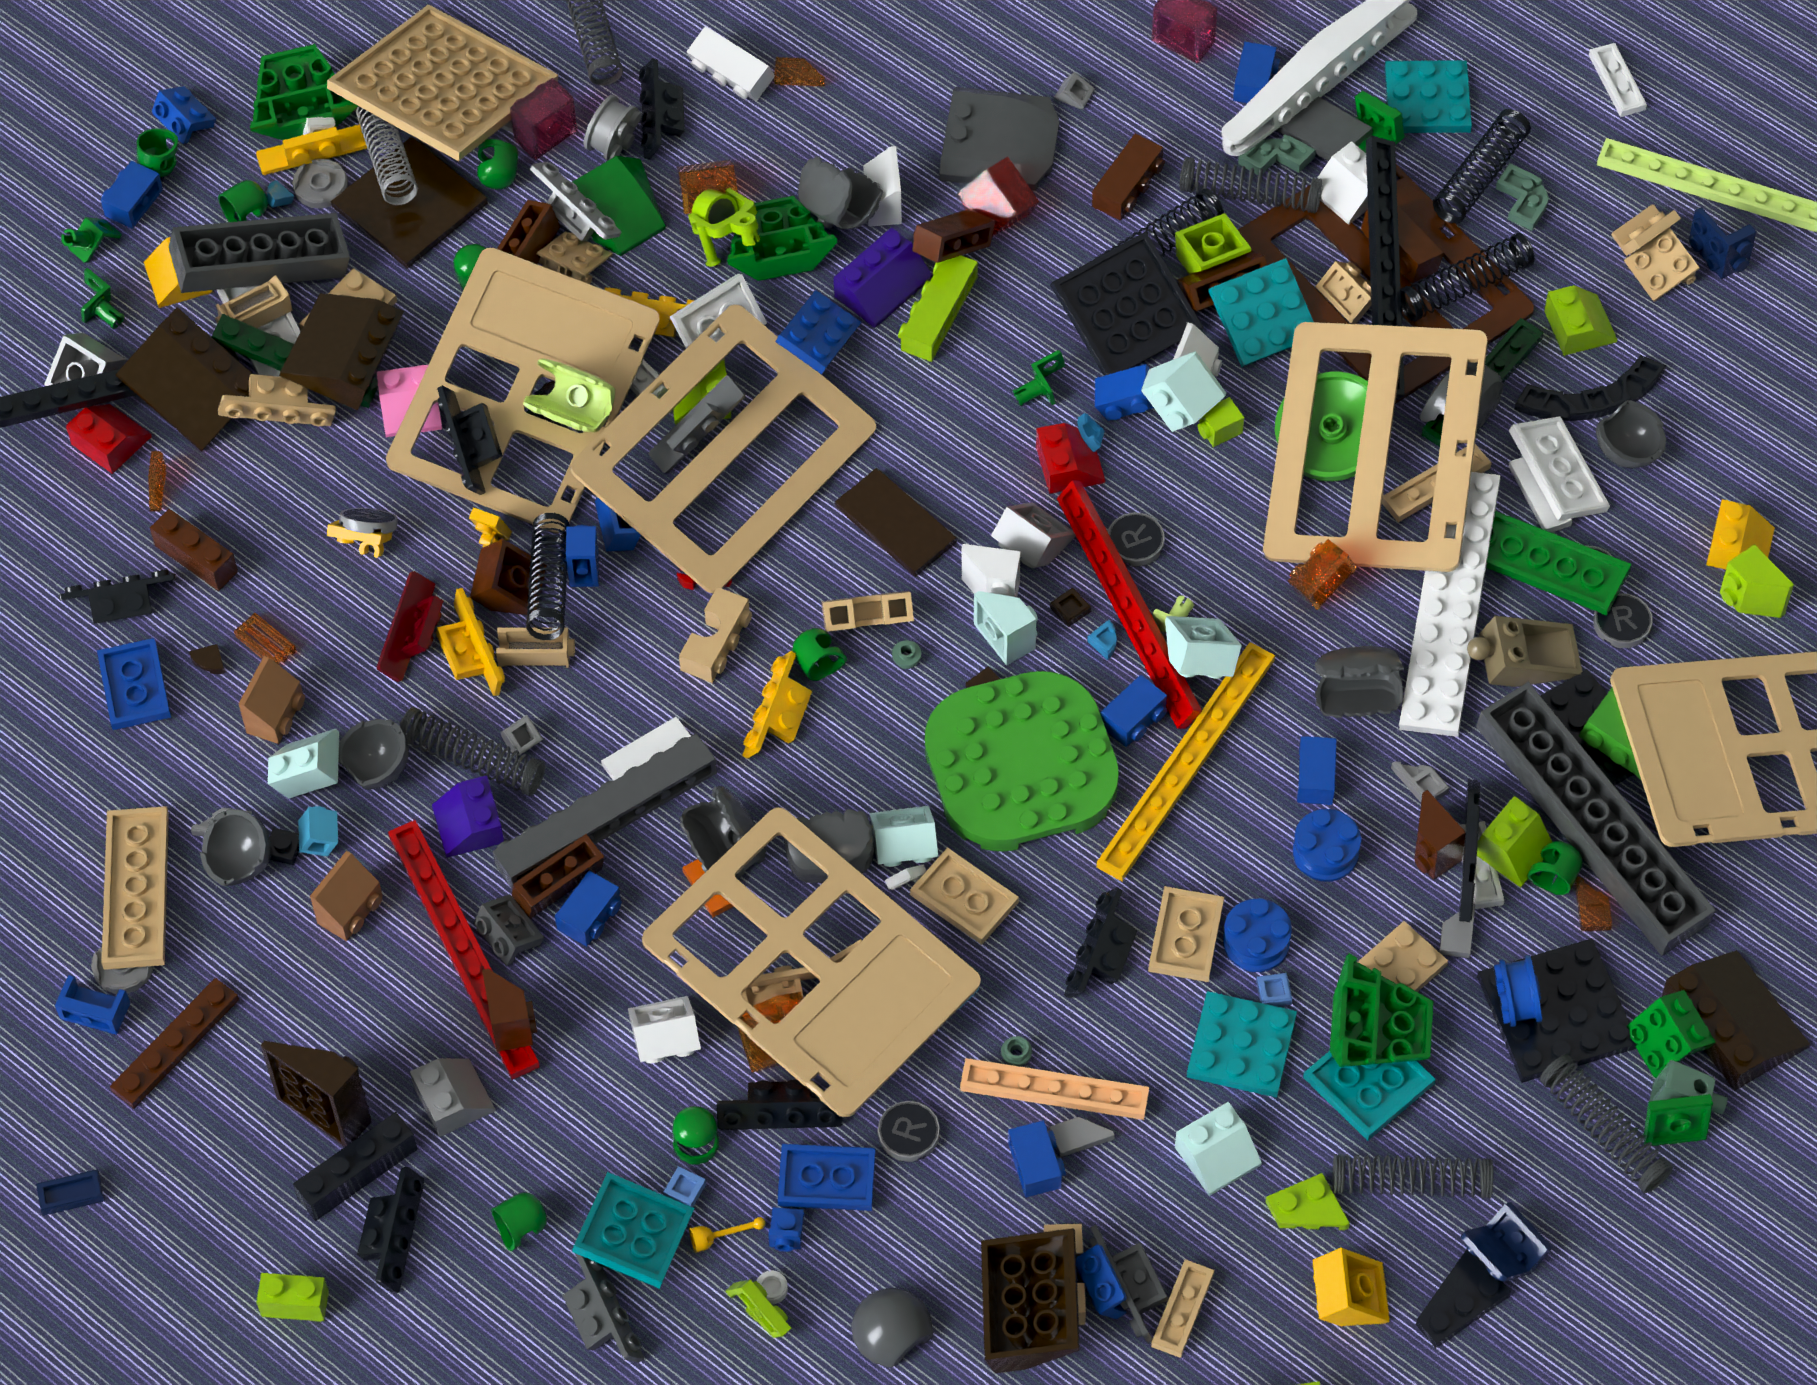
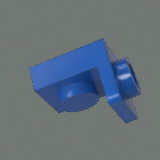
M772 1207L771 1227L768 1234L769 1247H774L776 1250L783 1252L801 1249L804 1209Z

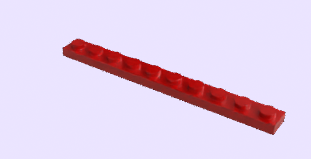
M1072 480L1056 499L1151 680L1157 688L1167 695L1166 708L1177 729H1186L1202 712V709L1185 677L1180 675L1170 663L1167 643L1081 481Z
M413 820L388 831L389 838L496 1048L482 972L484 969L491 971L492 969L416 820ZM531 1046L498 1052L511 1080L540 1068L539 1061Z

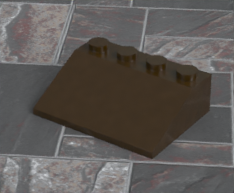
M320 293L279 376L358 411L398 329L404 311L378 299Z
M176 307L116 373V376L202 452L233 419L228 416L218 415L222 396L249 397L248 380L252 373L183 311Z
M1737 950L1693 964L1666 980L1662 996L1685 990L1716 1041L1715 1044L1705 1049L1704 1052L1734 1091L1799 1054L1811 1045Z
M264 1041L260 1045L276 1098L335 1141L346 1147L356 1140L372 1122L369 1106L365 1098L366 1094L361 1084L362 1079L358 1073L359 1067L352 1059L347 1056L342 1058L332 1051Z
M1074 1228L981 1240L984 1358L994 1373L1026 1370L1080 1351Z

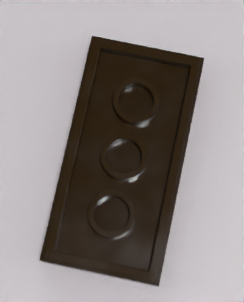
M878 468L874 469L835 501V507L914 577L957 543L956 536Z

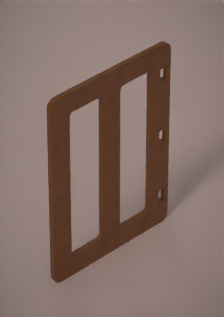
M1396 164V176L1399 178L1396 181L1397 205L1444 252L1443 257L1450 265H1457L1459 260L1464 261L1467 256L1472 257L1474 253H1480L1481 250L1456 224L1449 223L1437 215L1433 208V201ZM1310 185L1304 190V209L1308 201ZM1301 191L1295 194V207L1298 204ZM1290 198L1286 199V206L1288 205ZM1321 201L1315 214L1308 213L1307 210L1303 212L1301 203L1298 209L1294 210L1292 203L1289 208L1285 209L1282 202L1279 207H1273L1238 229L1251 247V250L1264 255L1267 265L1286 258L1271 241L1302 221L1310 220L1371 282L1369 240L1353 223H1346ZM1446 226L1454 236L1448 238L1441 230ZM1476 255L1474 259L1479 262V256ZM1481 257L1482 267L1486 276L1493 282L1492 273L1487 263ZM1287 259L1313 321L1318 323L1349 324ZM1468 259L1466 262L1471 266V259ZM1489 259L1494 273L1500 278L1499 268ZM1473 261L1475 272L1480 282L1485 286L1486 282L1481 269ZM1460 263L1458 266L1463 269V263ZM1466 265L1467 275L1472 285L1478 289L1477 280L1471 269ZM1458 268V273L1467 281L1464 274ZM1400 273L1401 288L1405 286L1411 287V283ZM1503 275L1501 281L1495 279L1494 284L1488 282L1486 288L1480 286L1478 291L1493 309L1463 329L1483 331L1487 336L1488 344L1507 333L1520 318L1525 321L1529 319L1533 314L1534 305L1508 277ZM1502 283L1510 293L1504 295L1496 286ZM1405 293L1407 303L1410 309L1416 315L1412 301L1409 298V296ZM1422 296L1426 307L1432 311L1431 304ZM1401 308L1402 316L1413 327L1454 329L1435 308L1432 314L1427 312L1425 317L1416 322L1408 319ZM1337 352L1360 377L1368 381L1372 357L1370 353ZM1419 356L1405 365V396L1396 400L1395 404L1448 371L1451 367V358Z

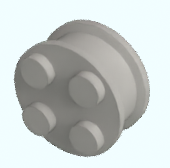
M609 95L597 108L587 127L584 137V148L589 151L596 149L602 152L606 160L619 156L623 148L628 150L635 139L633 132L640 122L642 113L633 105L627 107L619 103L617 96Z

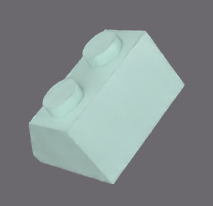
M1196 351L1149 369L1141 389L1172 432L1196 423L1226 395L1225 390Z
M982 591L974 593V625L1006 666L1036 649V621H1038V617L1030 605L1026 606L1018 597Z
M1166 616L1165 625L1169 661L1180 675L1184 677L1206 675L1214 679H1220L1222 676H1234L1242 645L1220 619Z
M333 729L286 744L268 758V785L289 799L337 784L339 731Z
M929 806L870 813L878 864L894 867L901 865L902 861L914 860L915 863H925L931 861L933 857H938L935 822Z
M1229 1102L1176 1132L1175 1149L1209 1196L1262 1165L1246 1125Z

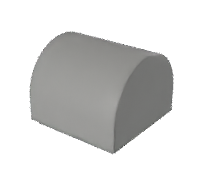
M528 715L523 716L501 731V736L507 747H510L512 753L518 750L519 756L543 740Z

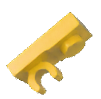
M473 507L469 519L475 524V529L482 533L479 543L483 545L482 547L498 541V537L509 541L512 531L499 516Z
M339 520L328 524L327 536L336 537L337 542L350 544L354 543V540L363 541L359 547L361 555L367 554L369 545H372L375 549L374 557L378 558L384 553L383 543L392 540V532L383 534L381 529H376L371 534L354 532L345 529L339 523Z

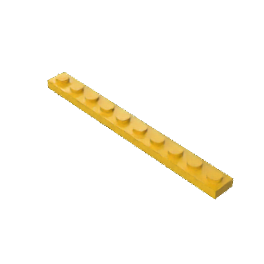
M1251 642L1248 643L1238 658L1234 676H1226L1202 712L1198 715L1097 861L1096 868L1120 881L1124 880L1274 663V654Z

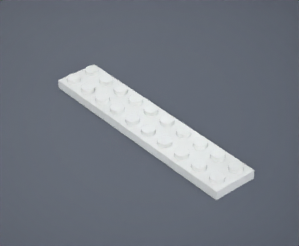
M1471 472L1459 566L1451 572L1425 571L1399 730L1459 737L1471 663L1467 646L1469 641L1475 638L1500 486V475ZM1447 525L1445 538L1455 539L1457 525Z

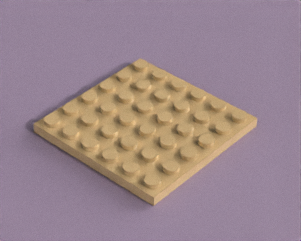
M428 4L327 80V89L453 159L460 161L558 83V74Z

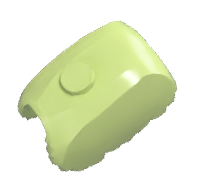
M539 359L537 365L555 376V386L548 395L526 396L523 405L534 413L543 415L576 430L585 432L599 431L606 423L615 400V388L601 378L576 367L549 359Z

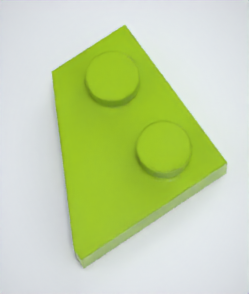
M1323 1173L1266 1196L1265 1202L1279 1228L1295 1229L1296 1227H1304L1306 1229L1319 1230L1320 1226L1339 1227V1230L1349 1229L1350 1223Z
M750 1279L735 1282L725 1290L731 1298L737 1294L747 1306L745 1311L773 1338L782 1337L791 1329L786 1322L788 1320L787 1315L777 1305L772 1306L766 1298L768 1295L766 1290L757 1281L752 1282Z

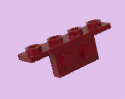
M412 571L408 575L376 666L379 672L396 682L403 680L410 658L429 649L433 642L432 633L442 615L440 610L444 601L435 595L432 596L435 583L416 571Z

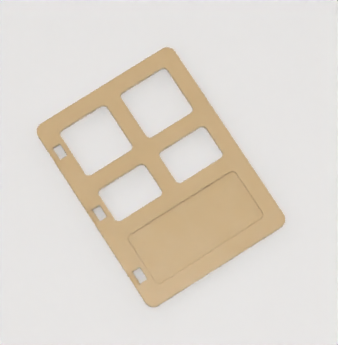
M496 248L484 249L474 266L386 455L387 466L395 472L532 525L534 519L544 513L560 514L570 523L581 495L586 488L572 475L570 471L572 461L618 416L643 361L646 350L659 325L658 312L653 308ZM634 337L643 340L638 352L629 349ZM461 347H468L517 366L520 369L504 402L494 401L445 381ZM539 359H549L576 367L601 378L615 388V400L605 427H602L597 432L584 431L583 433H577L524 411V399L532 394L539 378L546 377L555 381V376L551 372L537 365ZM443 385L455 392L461 411H465L480 403L487 405L502 455H504L515 433H521L573 454L572 461L551 506H542L491 485L503 456L479 467L486 493L479 495L464 486L461 478L462 474L411 454L433 405L438 402V387ZM603 441L594 451L600 455L606 442ZM567 487L575 490L570 503L561 500ZM545 519L540 521L536 526H538L541 523L549 521H555L559 523L562 522L556 519ZM550 523L540 526L543 529L556 528L565 531L564 527L559 524ZM548 530L553 533H561L556 530Z
M1817 652L1621 667L1614 670L1610 677V682L1660 840L1665 845L1679 847L1696 845L1697 843H1723L1777 838L1784 835L1817 834V771L1810 753L1817 751V729L1805 730L1802 728L1785 680V676L1817 673ZM1761 679L1780 732L1741 735L1737 730L1722 681ZM1786 755L1789 758L1805 810L1767 813L1763 809L1747 757ZM1794 820L1796 827L1783 828L1781 821ZM1707 828L1709 835L1696 836L1694 829Z
M780 807L770 810L643 932L642 943L648 951L662 963L669 966L677 973L679 978L732 1024L737 1025L754 1043L800 1083L813 1091L823 1103L841 1117H850L855 1114L978 990L981 982L977 971L791 813ZM776 836H783L828 875V878L785 918L778 915L735 877ZM848 893L876 915L881 922L841 962L836 963L806 939L803 934L843 894ZM714 895L724 897L767 935V938L725 978L718 977L673 938V934ZM675 951L688 961L683 967H680L670 958ZM788 953L817 977L820 982L779 1023L774 1024L742 998L741 994L782 954ZM746 1012L758 1022L753 1029L740 1019ZM817 1075L830 1084L825 1091L812 1081Z

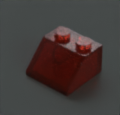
M1008 156L986 169L957 193L958 198L966 209H971L995 220L992 237L1032 213L1039 203V200Z

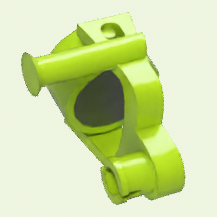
M731 188L725 190L726 194L714 189L703 191L696 198L692 213L688 215L693 233L698 234L707 259L705 265L708 267L716 266L721 262V259L717 257L711 237L718 239L733 232L741 235L742 243L745 246H752L756 244L755 241H760L757 233L759 227L755 217L757 210L754 201L745 198Z

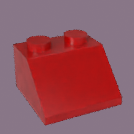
M111 404L86 407L66 425L71 444L111 474L152 437L151 433Z
M1060 423L1036 428V449L1049 494L1062 492L1072 480L1081 481L1084 487L1105 483L1097 450L1093 452L1087 446L1077 427Z

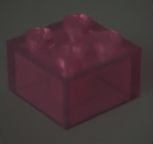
M1159 0L1153 10L1152 41L1198 64L1215 43L1217 8L1211 3L1202 0Z
M553 78L544 84L538 85L534 91L524 98L518 99L510 107L514 141L534 160H537L577 131L574 98Z

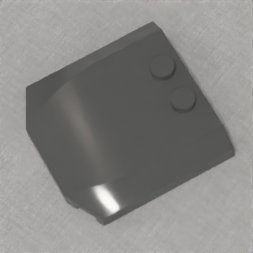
M954 87L941 155L939 181L1036 191L1038 183L1044 176L1047 177L1052 172L1059 132V118L1050 97Z

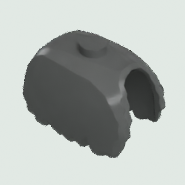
M817 156L813 159L810 158L803 166L798 187L800 203L810 213L818 217L817 222H821L824 227L832 229L833 225L840 229H852L867 223L879 209V202L883 194L879 184L872 182L866 175L855 173L851 168L843 169L840 172V169L835 167L834 164H829L827 161L822 162V159Z
M1468 362L1467 375L1476 376L1478 362ZM1486 365L1477 431L1483 427L1485 421L1496 410L1504 385L1501 376ZM1450 371L1436 385L1420 414L1422 422L1435 420L1439 414L1444 416Z
M1377 646L1341 648L1325 653L1315 662L1316 673L1323 677L1315 692L1316 706L1320 708L1324 716L1341 718L1343 715L1348 717L1371 716L1378 712L1381 714H1391L1392 711L1398 709L1403 701L1402 680L1399 670H1403V666L1398 654L1390 648Z
M717 786L712 789L711 795L715 798L714 801L692 805L684 809L682 816L679 818L681 821L680 826L687 835L691 850L702 863L701 867L704 872L712 867L756 825L738 797L723 786ZM765 847L735 875L738 880L751 865L756 862L760 864L765 860Z
M847 809L844 815L834 811L833 813L825 812L822 815L816 814L809 820L805 817L797 818L860 873H864L870 868L875 849L873 847V827L869 824L865 812ZM784 838L787 860L792 873L799 880L806 883H823L828 878V875Z

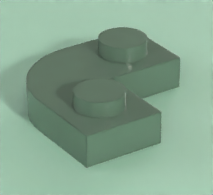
M1284 134L1283 139H1263L1248 152L1239 155L1238 165L1245 166L1249 171L1253 167L1254 173L1259 175L1260 169L1264 173L1278 161L1300 173L1315 158L1316 150Z
M1509 163L1498 179L1496 189L1518 199L1510 210L1507 220L1533 231L1547 209L1549 200L1547 191L1542 185L1541 178Z

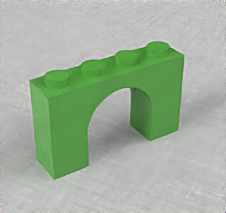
M1612 687L1578 736L1585 740L1588 745L1597 748L1610 757L1613 762L1622 765L1641 780Z

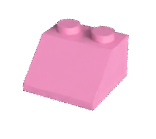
M429 364L376 372L386 437L396 436ZM438 402L433 405L421 432L442 430Z

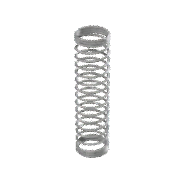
M358 106L355 112L384 200L392 205H402L410 202L417 195L418 187L398 128L390 123H383L385 120L374 114L366 116L369 111L361 114L363 108L359 111L360 106ZM387 126H392L390 129H384ZM390 131L393 132L391 135H385ZM374 136H381L376 140L372 139ZM375 142H382L379 145H374ZM396 148L399 149L397 152H391ZM380 153H387L382 157L378 156ZM397 154L401 155L399 158H392ZM391 158L389 160H386L384 163L380 162L382 159ZM399 160H402L401 163L393 164ZM393 164L387 168H382L383 165ZM386 170H387V171L394 170V171H391V172L388 173V174H384V172H385ZM407 180L401 185L390 186L393 182ZM409 181L411 182L408 188L402 191L394 192L387 190V187L397 188L407 184ZM414 184L413 190L403 197H391L385 193H402L410 189Z

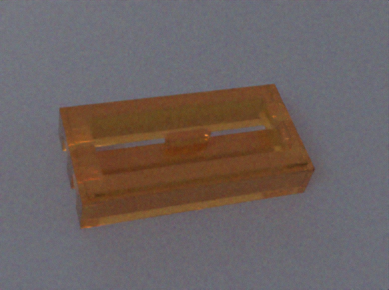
M256 613L234 630L235 636L260 658H263V656L269 657L278 665L281 661L285 662L289 654L293 655L296 652L295 645ZM255 623L284 649L280 650L251 625ZM246 630L250 635H252L256 640H258L262 645H264L268 650H270L275 655V657H273L268 651H266L262 646H260L244 631Z

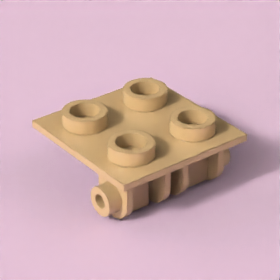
M1670 227L1624 260L1653 301L1659 299L1681 282H1686L1687 285L1692 284L1696 280V271L1700 269Z
M566 231L537 252V255L540 256L539 264L543 267L590 284L592 281V276L589 273L613 254L598 244L581 241L573 233Z

